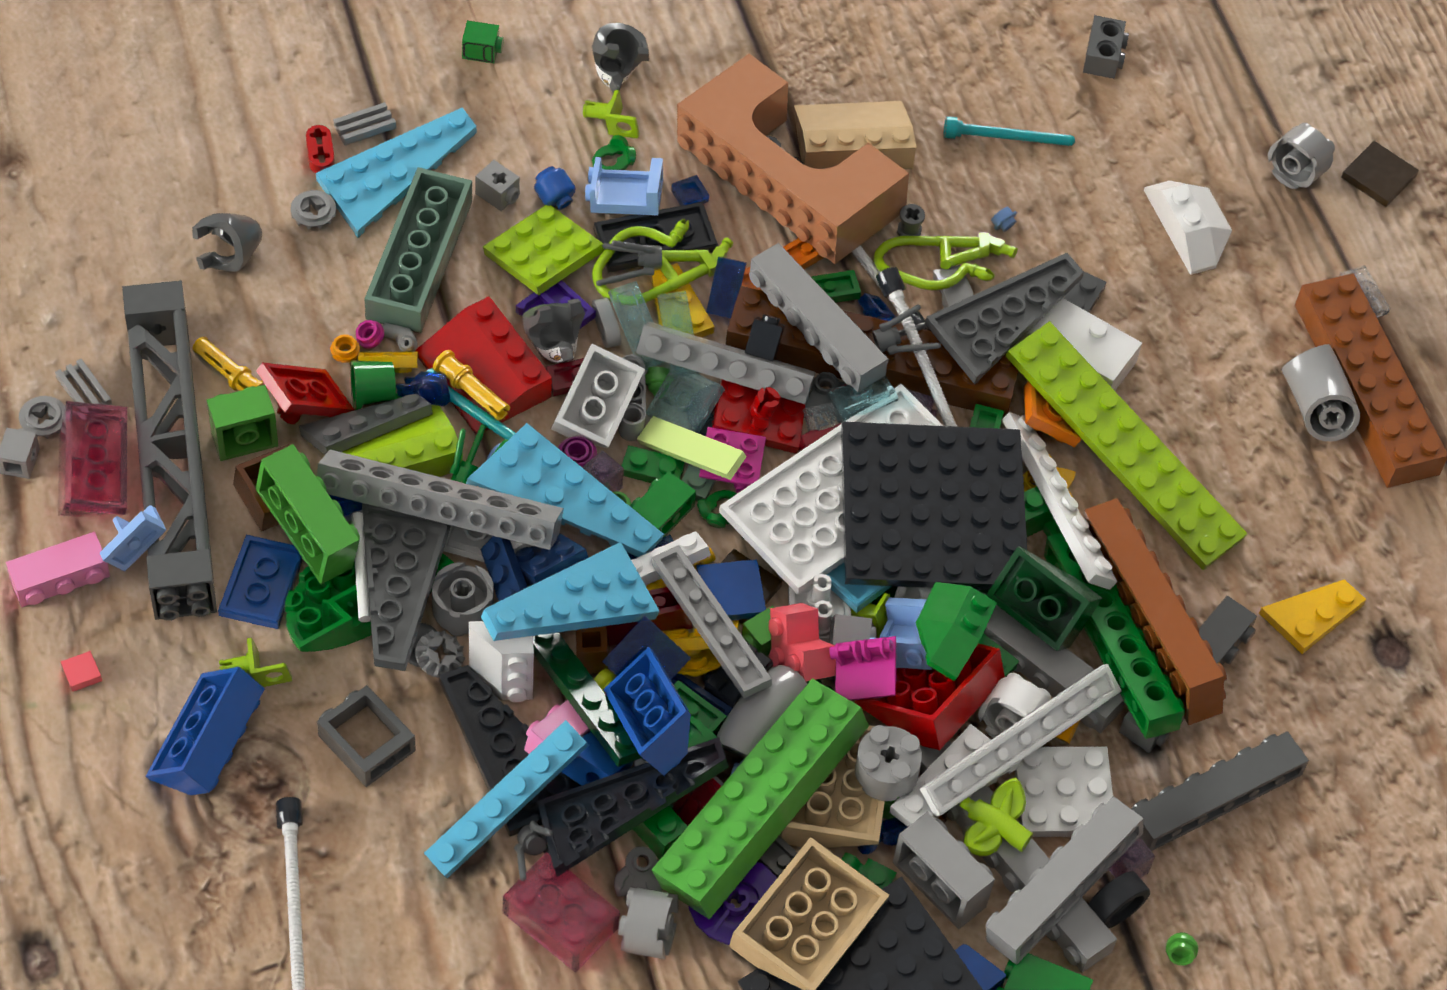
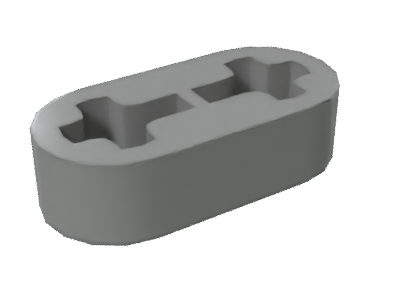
M606 297L592 300V308L596 311L595 321L605 348L621 345L619 326L609 299Z

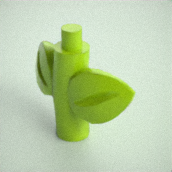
M1016 777L1004 782L994 791L990 804L980 798L975 802L967 797L959 805L969 812L967 817L975 821L967 829L964 837V844L968 847L970 853L974 855L989 856L995 853L1002 844V838L1014 848L1023 852L1033 837V833L1016 820L1023 814L1026 806L1023 787Z

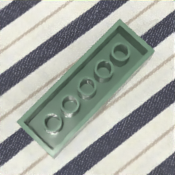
M417 168L364 298L366 320L377 321L382 324L386 322L410 328L414 332H422L472 204V180Z

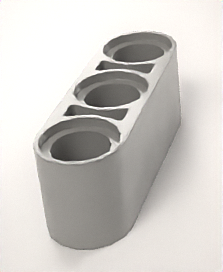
M633 354L622 357L645 369V363L641 357ZM645 371L632 396L634 398H631L618 426L620 436L627 441H637L638 436L645 428Z

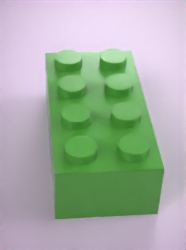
M294 444L261 459L256 491L320 584L352 569L360 541L358 530L353 524H349L346 521L340 504L330 498L326 492L327 489L324 481L319 476L316 477L305 454L299 453Z

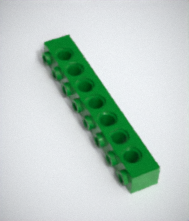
M1063 534L1047 536L1044 551L1046 561L1080 580L1103 598L1083 628L1103 664L1109 665L1122 690L1120 694L1144 738L1149 739L1180 730L1182 717L1185 715L1184 704L1180 698L1175 696L1171 689L1169 677L1163 674L1159 668L1156 654L1150 651L1146 645L1142 630L1134 624L1129 607L1122 603L1116 584L1109 590L1088 583Z

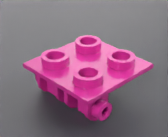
M707 427L706 437L740 449L747 457L731 480L701 468L699 477L734 483L737 493L759 480L766 437Z
M896 636L836 643L834 647H830L831 659H836V693L850 701L896 696Z

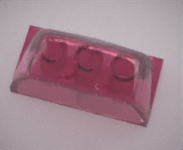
M66 401L59 438L58 516L125 515L127 511V407Z

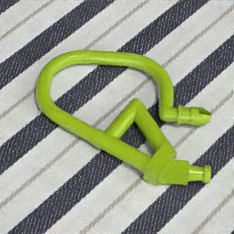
M686 219L678 221L674 230L669 233V236L645 226L626 228L617 233L609 244L613 240L623 242L634 236H645L672 248L682 241L683 235L689 229V220L686 223ZM724 238L722 244L719 247L717 246L712 254L708 250H662V268L660 270L668 281L637 296H623L613 292L606 285H596L598 280L603 279V269L615 253V250L604 249L593 267V283L596 290L604 298L607 297L609 301L622 306H638L706 274L709 277L718 274V269L726 259L729 248L734 243L731 239ZM669 262H699L700 265L678 275Z
M979 233L978 237L897 236L884 241L876 249L873 259L875 266L881 272L890 268L884 262L883 257L887 251L894 247L903 245L939 247L941 268L949 269L950 267L962 264L952 276L942 280H925L899 271L903 282L924 290H943L959 283L967 273L970 274V277H977L983 281L993 280L995 274L991 269L980 267L976 263L970 264L966 262L987 257L989 252L999 256L1005 254L1015 258L1018 248L1005 244L1004 240L990 236L989 233ZM951 247L973 248L951 255Z

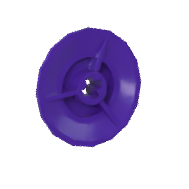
M757 862L710 919L688 906L696 926L709 938L729 945L733 932L775 882L777 877L765 865ZM736 899L737 902L741 904V906L739 908H735V905L731 903V900Z

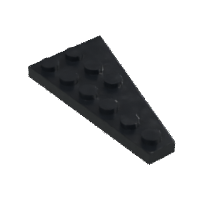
M469 665L440 674L439 682L484 782L490 791L529 755L524 750L528 738L526 732L529 727L514 715V711L507 704L504 705L493 694V690ZM560 772L504 825L509 837L518 834L520 829L530 825L531 821H536L538 825H543L537 801L581 785Z
M717 737L689 747L688 754L676 767L672 768L665 775L646 762L537 801L543 827L553 832L551 836H546L557 877L727 769L729 765L720 738Z

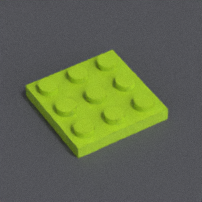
M551 205L543 206L483 246L484 255L537 295L542 294L600 255L604 248L601 241Z

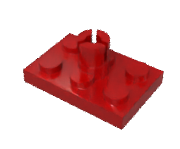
M262 362L256 370L263 381V385H266V388L278 402L277 414H280V418L288 424H296L302 414L332 417L355 410L326 369Z
M721 379L712 428L766 437L765 446L796 454L800 447L806 403L802 404L782 398L771 387H766L765 391L763 388L756 390Z

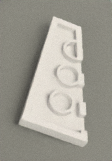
M970 724L918 778L913 791L908 795L900 796L891 805L890 813L907 827L927 811L934 817L920 788L985 745L991 739ZM1018 762L1017 764L1006 770L1004 773L990 781L988 784L985 785V787L987 788L991 784L995 783L999 777L1006 774L1007 772L1010 774L1014 770L1018 769L1020 762Z

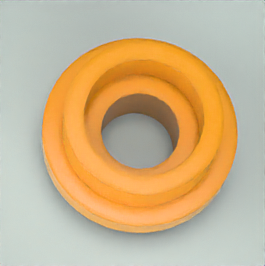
M344 334L334 339L330 351L336 361L348 363L358 357L360 346L354 337Z

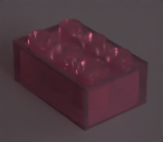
M547 852L526 872L525 881L519 879L503 895L502 913L575 973L619 928L620 911L571 871L568 870L557 877L551 856Z

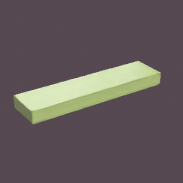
M652 416L637 438L638 442L645 447L729 480L732 479L747 457L740 449Z

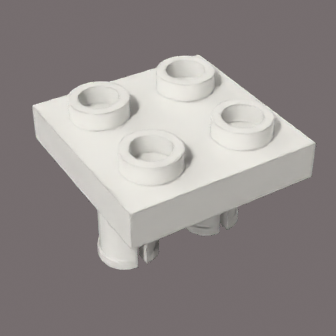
M826 574L815 576L813 585H810L799 594H796L790 586L788 588V605L804 603L818 609L820 640L829 643L831 617L835 614L851 616V608L831 590V578Z

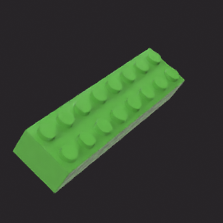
M812 678L652 868V872L661 888L668 893L677 894L680 901L710 919L867 730L869 725L862 708Z

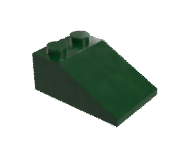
M1020 546L1016 548L986 594L990 599L997 602L998 607L1056 651L1071 647L1103 599L1080 580Z

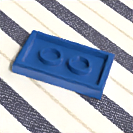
M246 534L218 609L219 616L279 629L285 612L286 597L289 590H293L303 561L295 546Z

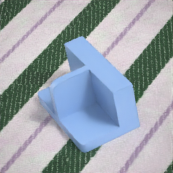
M149 505L131 522L116 516L113 522L119 534L100 552L103 561L126 571L166 531L156 508Z

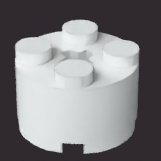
M1009 673L1007 677L998 681L980 707L978 713L980 722L982 719L987 725L986 732L992 738H995L1051 700L1052 697L1047 690L1038 688L1031 682L1024 680L1019 674Z

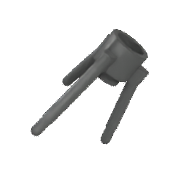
M613 240L611 244L604 243L602 245L604 249L638 253V266H644V269L598 280L596 285L602 286L643 275H654V269L662 268V246L641 245Z
M920 305L908 309L888 322L879 324L880 329L872 331L875 345L881 352L887 351L889 355L898 352L939 349L941 347L940 343L897 346V344L901 343L900 337L907 334L904 329L898 331L897 327L893 326L921 309ZM925 322L915 325L917 331L927 328Z
M531 821L530 825L520 829L517 836L518 844L514 846V850L517 852L521 881L526 880L524 853L539 855L544 852L551 858L546 836H551L553 832L548 828L538 825L536 821Z

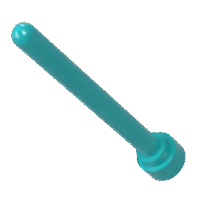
M946 116L944 122L943 137L949 139L961 137L963 134L1072 146L1075 143V137L1066 134L965 124L962 120H958V117Z
M433 368L428 369L421 377L419 382L420 388L429 394L442 395L503 439L509 440L516 433L448 386L444 375L435 372Z

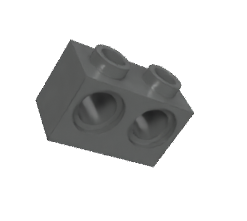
M1094 15L1083 73L1115 79L1117 68H1123L1126 54L1121 52V48L1126 49L1129 33L1124 32L1126 21Z

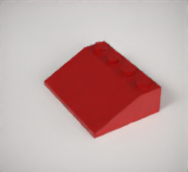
M490 296L464 308L415 350L418 351V358L427 370L433 368L434 361L445 350L453 351L458 361L463 365H469L472 368L473 375L510 406V410L506 411L508 414L502 420H499L501 423L546 401L552 396L551 375ZM444 376L448 386L490 414L464 390L451 386L450 380ZM453 404L476 435L482 423Z
M978 643L955 681L933 668L931 670L896 668V696L855 700V703L885 725L901 728L915 735L919 739L921 746L940 751L984 703L998 681L1005 678L1000 649Z

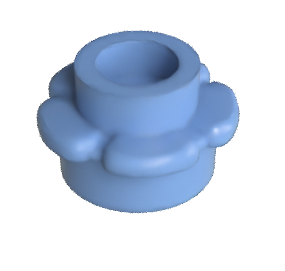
M1008 206L1000 210L991 219L995 225L994 229L999 230L1001 228L1003 232L1010 229L1017 222L1014 219L1017 212H1012Z

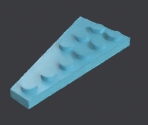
M460 108L316 173V180L325 193L334 199L337 210L359 238L371 222L374 221L376 223L388 207L396 205L407 195L418 167L427 170L437 169L449 153H455L477 133V128L466 111Z
M528 423L467 478L466 484L564 508L561 525L566 523L580 529V533L587 536L593 534L605 539L611 546L621 542L626 552L637 557L649 553L662 540L664 535Z
M619 542L485 608L481 618L493 641L653 620L656 619L659 609L625 548Z

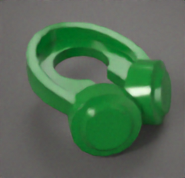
M615 135L611 138L608 145L596 151L592 159L593 167L595 157L602 158L607 155L622 154V156L617 158L615 165L605 166L602 164V169L625 170L629 165H633L636 160L635 148L628 146V141L623 136Z
M720 490L712 493L706 500L704 498L698 500L697 507L700 516L706 519V522L712 527L725 528L730 523L720 513L715 514L711 512L717 508L719 500L724 498L730 499L737 493L730 490Z

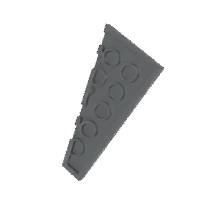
M1065 253L927 316L925 325L972 382L976 384L1009 349L1021 340L1082 280L1084 271L1068 253Z
M362 503L374 665L376 667L406 671L451 525Z

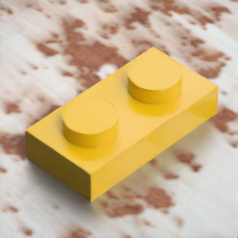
M418 351L359 352L358 361L393 362L395 372L408 373L412 372V368H418Z

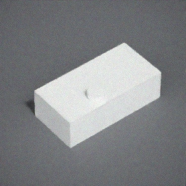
M1064 298L1015 344L1017 345L1050 321L1114 391L1136 364L1142 342Z

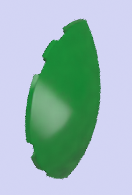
M442 554L436 575L442 568L454 563L444 554ZM355 562L352 569L323 584H320L309 566L299 574V583L294 591L289 590L286 597L285 612L289 636L301 652L330 650L349 645L372 635L371 620L369 622L359 621Z

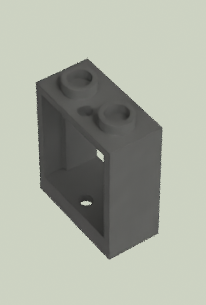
M367 685L359 691L351 692L343 703L334 709L326 710L317 721L318 736L365 787L372 784L416 751L415 735ZM368 706L395 736L363 759L335 729Z

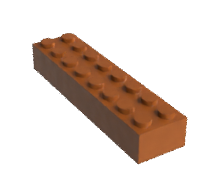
M1354 273L1302 285L1295 307L1315 347L1329 344L1333 349L1360 411V420L1356 428L1386 487L1390 488L1440 475L1447 461V451Z
M1118 498L1085 509L1084 518L1089 523V530L1099 542L1104 558L1112 566L1111 570L1117 580L1116 586L1122 603L1129 607L1132 620L1136 627L1142 630L1149 650L1156 654L1158 666L1162 673L1169 677L1171 689L1175 696L1182 700L1185 707V715L1183 717L1188 726L1222 714L1223 700L1226 699L1224 681L1227 680L1225 669L1221 663H1216L1209 642L1202 640L1196 620L1193 617L1189 618L1182 597L1175 595L1169 575L1166 572L1162 573L1155 552L1148 550L1144 534L1140 529L1136 530L1129 509L1123 508Z

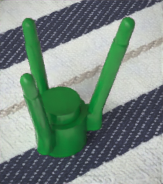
M484 424L480 426L466 462L461 461L466 430L464 428L460 430L454 462L449 472L452 474L450 480L466 483L467 478L478 469L477 466L472 465V462L486 429ZM507 439L503 440L502 443L499 445V447H497V449L494 451V453H495L500 447H502L508 440H507Z

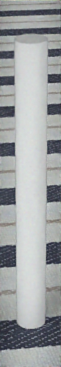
M355 512L351 515V521L360 535L354 560L358 616L360 622H369L371 614L363 513Z

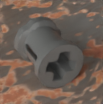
M916 204L905 205L900 211L901 222H899L897 228L898 235L921 236V224L925 219L924 210Z

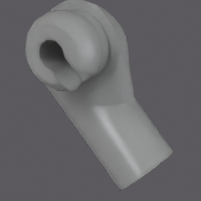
M386 322L383 324L384 337L396 340L402 352L416 350L417 339L410 328Z

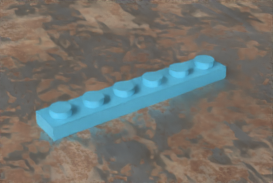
M565 720L426 850L424 854L446 878L450 877L583 752L589 744Z

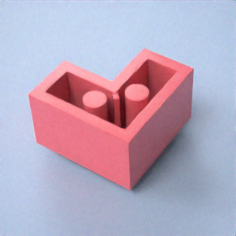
M804 603L770 608L768 627L771 634V650L769 657L773 662V667L778 665L788 666L797 671L805 681H810L812 678L817 680L836 676V659H831L830 647L835 645L819 639L818 609Z

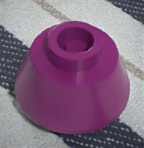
M581 436L569 437L558 446L563 453L586 471L597 460V448L587 438Z

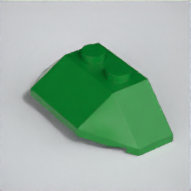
M936 582L916 620L921 644L927 653L925 656L927 665L955 681L979 643L997 602L971 586Z

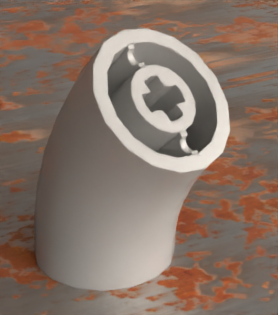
M1329 344L1309 349L1294 357L1282 367L1281 371L1299 406L1307 431L1314 438L1322 441H1338L1355 431L1359 424L1360 411L1342 367Z
M783 665L772 667L767 671L772 678V686L745 699L743 696L739 699L717 734L723 749L739 757H747L807 685L804 678L794 669Z

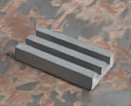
M385 102L333 119L334 127L344 145L396 128V121L392 118L390 110H387ZM359 128H360V130H357V131H354V132L345 134V133H347V132H350V131H353V130H356V129H359Z
M79 359L76 361L77 365L72 366L69 364L66 366L65 371L62 372L59 369L55 374L85 418H88L111 406L112 401L84 361ZM79 372L82 373V375L84 376V378L87 380V382H88V383L90 384V386L93 388V390L95 391V393H96V394L98 395V397L101 399V401H102L101 403H99V401L96 399V397H95V396L93 395V393L90 391V389L88 388V386L85 384V382H84V381L82 380V378L79 376V374H78ZM67 378H73L93 407L88 408Z

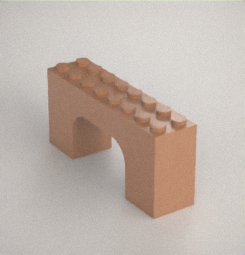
M749 53L677 104V142L684 150H688L695 155L702 164L708 165L717 172L721 179L727 180L742 195H746L753 200L761 210L767 211L776 218L779 224L793 231L801 241L810 243L820 256L836 264L900 216L902 207L907 203L909 173L870 143L865 144L840 164L831 168L816 169L800 163L766 137V135L787 121L788 82Z

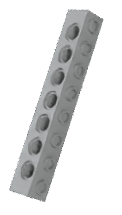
M329 450L318 463L317 476L324 481L327 489L326 492L329 495L548 550L552 548L560 532L564 509L561 507L334 450Z

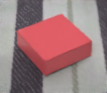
M91 651L61 661L62 669L72 692L102 681Z

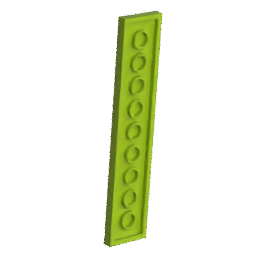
M1050 321L1008 350L1006 358L1202 570L1206 569L1246 537L1248 533Z

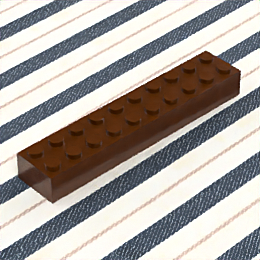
M744 286L740 287L727 329L725 345L745 350L754 319L756 317L762 318L763 314L772 315L780 319V324L785 325L775 360L808 369L818 374L830 372L837 378L842 379L834 366L825 362L820 351L806 341L803 333L796 326H792L788 322L785 314L778 306L775 307L771 304L764 291ZM844 311L874 344L872 331L880 329L879 324L888 322ZM898 323L893 326L897 327L898 331L904 329L903 324ZM924 329L918 331L922 344L940 343L931 331ZM907 335L900 337L901 343L897 344V346L911 345ZM941 343L939 349L925 350L948 405L974 411L975 405L979 404L1003 410V418L1008 414L1018 369L1006 358V354L974 384ZM887 351L882 352L888 358L886 375L870 386L891 391L902 384L914 397L934 401L914 351L898 352L889 355Z

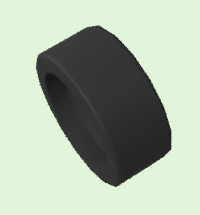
M1129 871L1106 884L1096 893L1088 905L1109 929L1120 924L1135 913L1150 896V889L1136 872Z

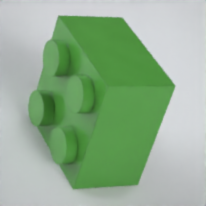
M266 385L247 387L242 391L220 394L214 398L206 399L211 435L220 462L278 447L275 411Z

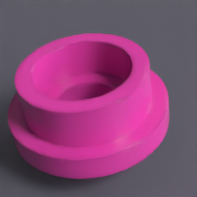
M365 320L356 328V340L363 348H374L384 338V328L377 321Z

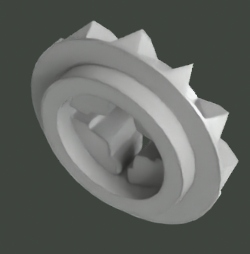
M318 190L306 191L296 196L292 201L291 216L296 220L298 226L305 225L308 230L311 227L317 226L321 230L324 224H331L332 218L336 216V203L325 192ZM311 204L312 207L315 208L316 211H318L317 215H313L312 212H309Z
M39 396L27 401L22 406L19 412V423L23 429L35 432L37 437L45 436L48 439L50 434H60L61 428L67 425L68 414L65 405L60 400L50 396ZM48 411L49 420L45 419L43 423L39 424L38 417L42 418Z
M432 630L422 636L415 649L416 660L421 669L439 678L440 674L460 668L465 659L463 657L464 646H460L457 636H451L445 630L441 632H434ZM442 645L443 652L448 655H445L439 663L438 653L433 651Z

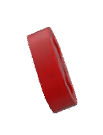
M314 125L308 128L306 131V145L309 166L314 173H317L335 165L330 130L326 126ZM316 137H321L322 144H317ZM319 155H324V163L319 162Z

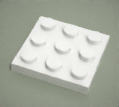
M1107 746L1040 747L1021 760L1018 769L1015 770V777L1020 781L1026 797L1025 811L1019 817L1020 824L1031 831L1033 837H1071L1079 825H1086L1092 818L1094 810L1101 803L1106 804L1113 797Z

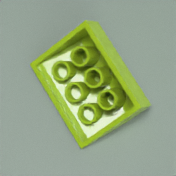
M432 397L425 399L431 403L432 415L342 451V453L440 477L451 474L449 472L454 462L458 438L440 405Z

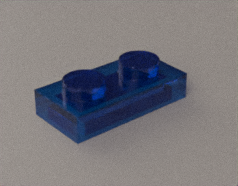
M718 256L706 310L707 313L731 318L740 287L743 283L747 262Z

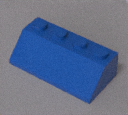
M648 647L603 690L639 755L661 774L665 775L672 768L676 767L688 754L691 714L654 651Z
M240 667L202 673L145 777L188 795L210 793L218 784V776L224 765L231 759L233 755L232 750L236 742L245 733L246 724L251 714L258 708L260 704L259 699L265 688Z

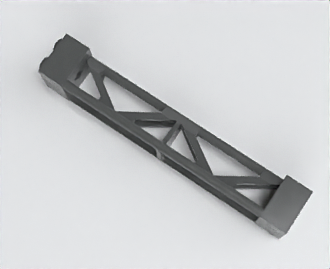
M182 280L122 286L129 342L143 509L145 510L149 505L156 508L153 477L159 478L183 504L164 539L159 541L158 538L147 549L148 581L155 620H174L178 617L193 615L202 617L210 613H217ZM176 345L177 351L170 353L164 346ZM142 359L148 360L171 385L155 413L149 419L147 417ZM177 399L171 410L168 412L174 400ZM178 418H184L185 430L169 432ZM170 459H188L189 471L182 472ZM190 539H196V551L182 552Z

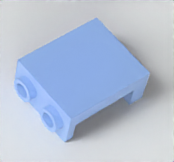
M595 157L594 167H589L588 171L589 184H586L585 201H590L591 213L658 216L664 181L663 158H652L650 171L602 169L601 157Z
M889 597L885 604L888 620L879 638L896 636V668L932 669V667L927 665L925 658L927 653L921 644L916 626V620L926 599Z

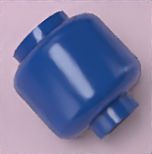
M551 166L541 171L535 177L534 190L544 206L551 205L561 210L573 202L571 197L574 195L576 187L564 169H555L554 166Z

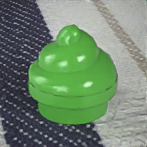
M648 367L647 374H645V384L655 398L663 395L664 390H667L673 383V377L670 376L671 370L668 368Z
M1185 932L1176 933L1167 940L1166 953L1174 964L1188 965L1198 955V943L1191 935Z

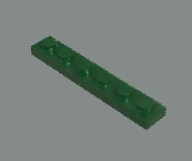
M558 632L535 635L533 637L534 656L617 767L641 759L642 757L637 752L608 697Z

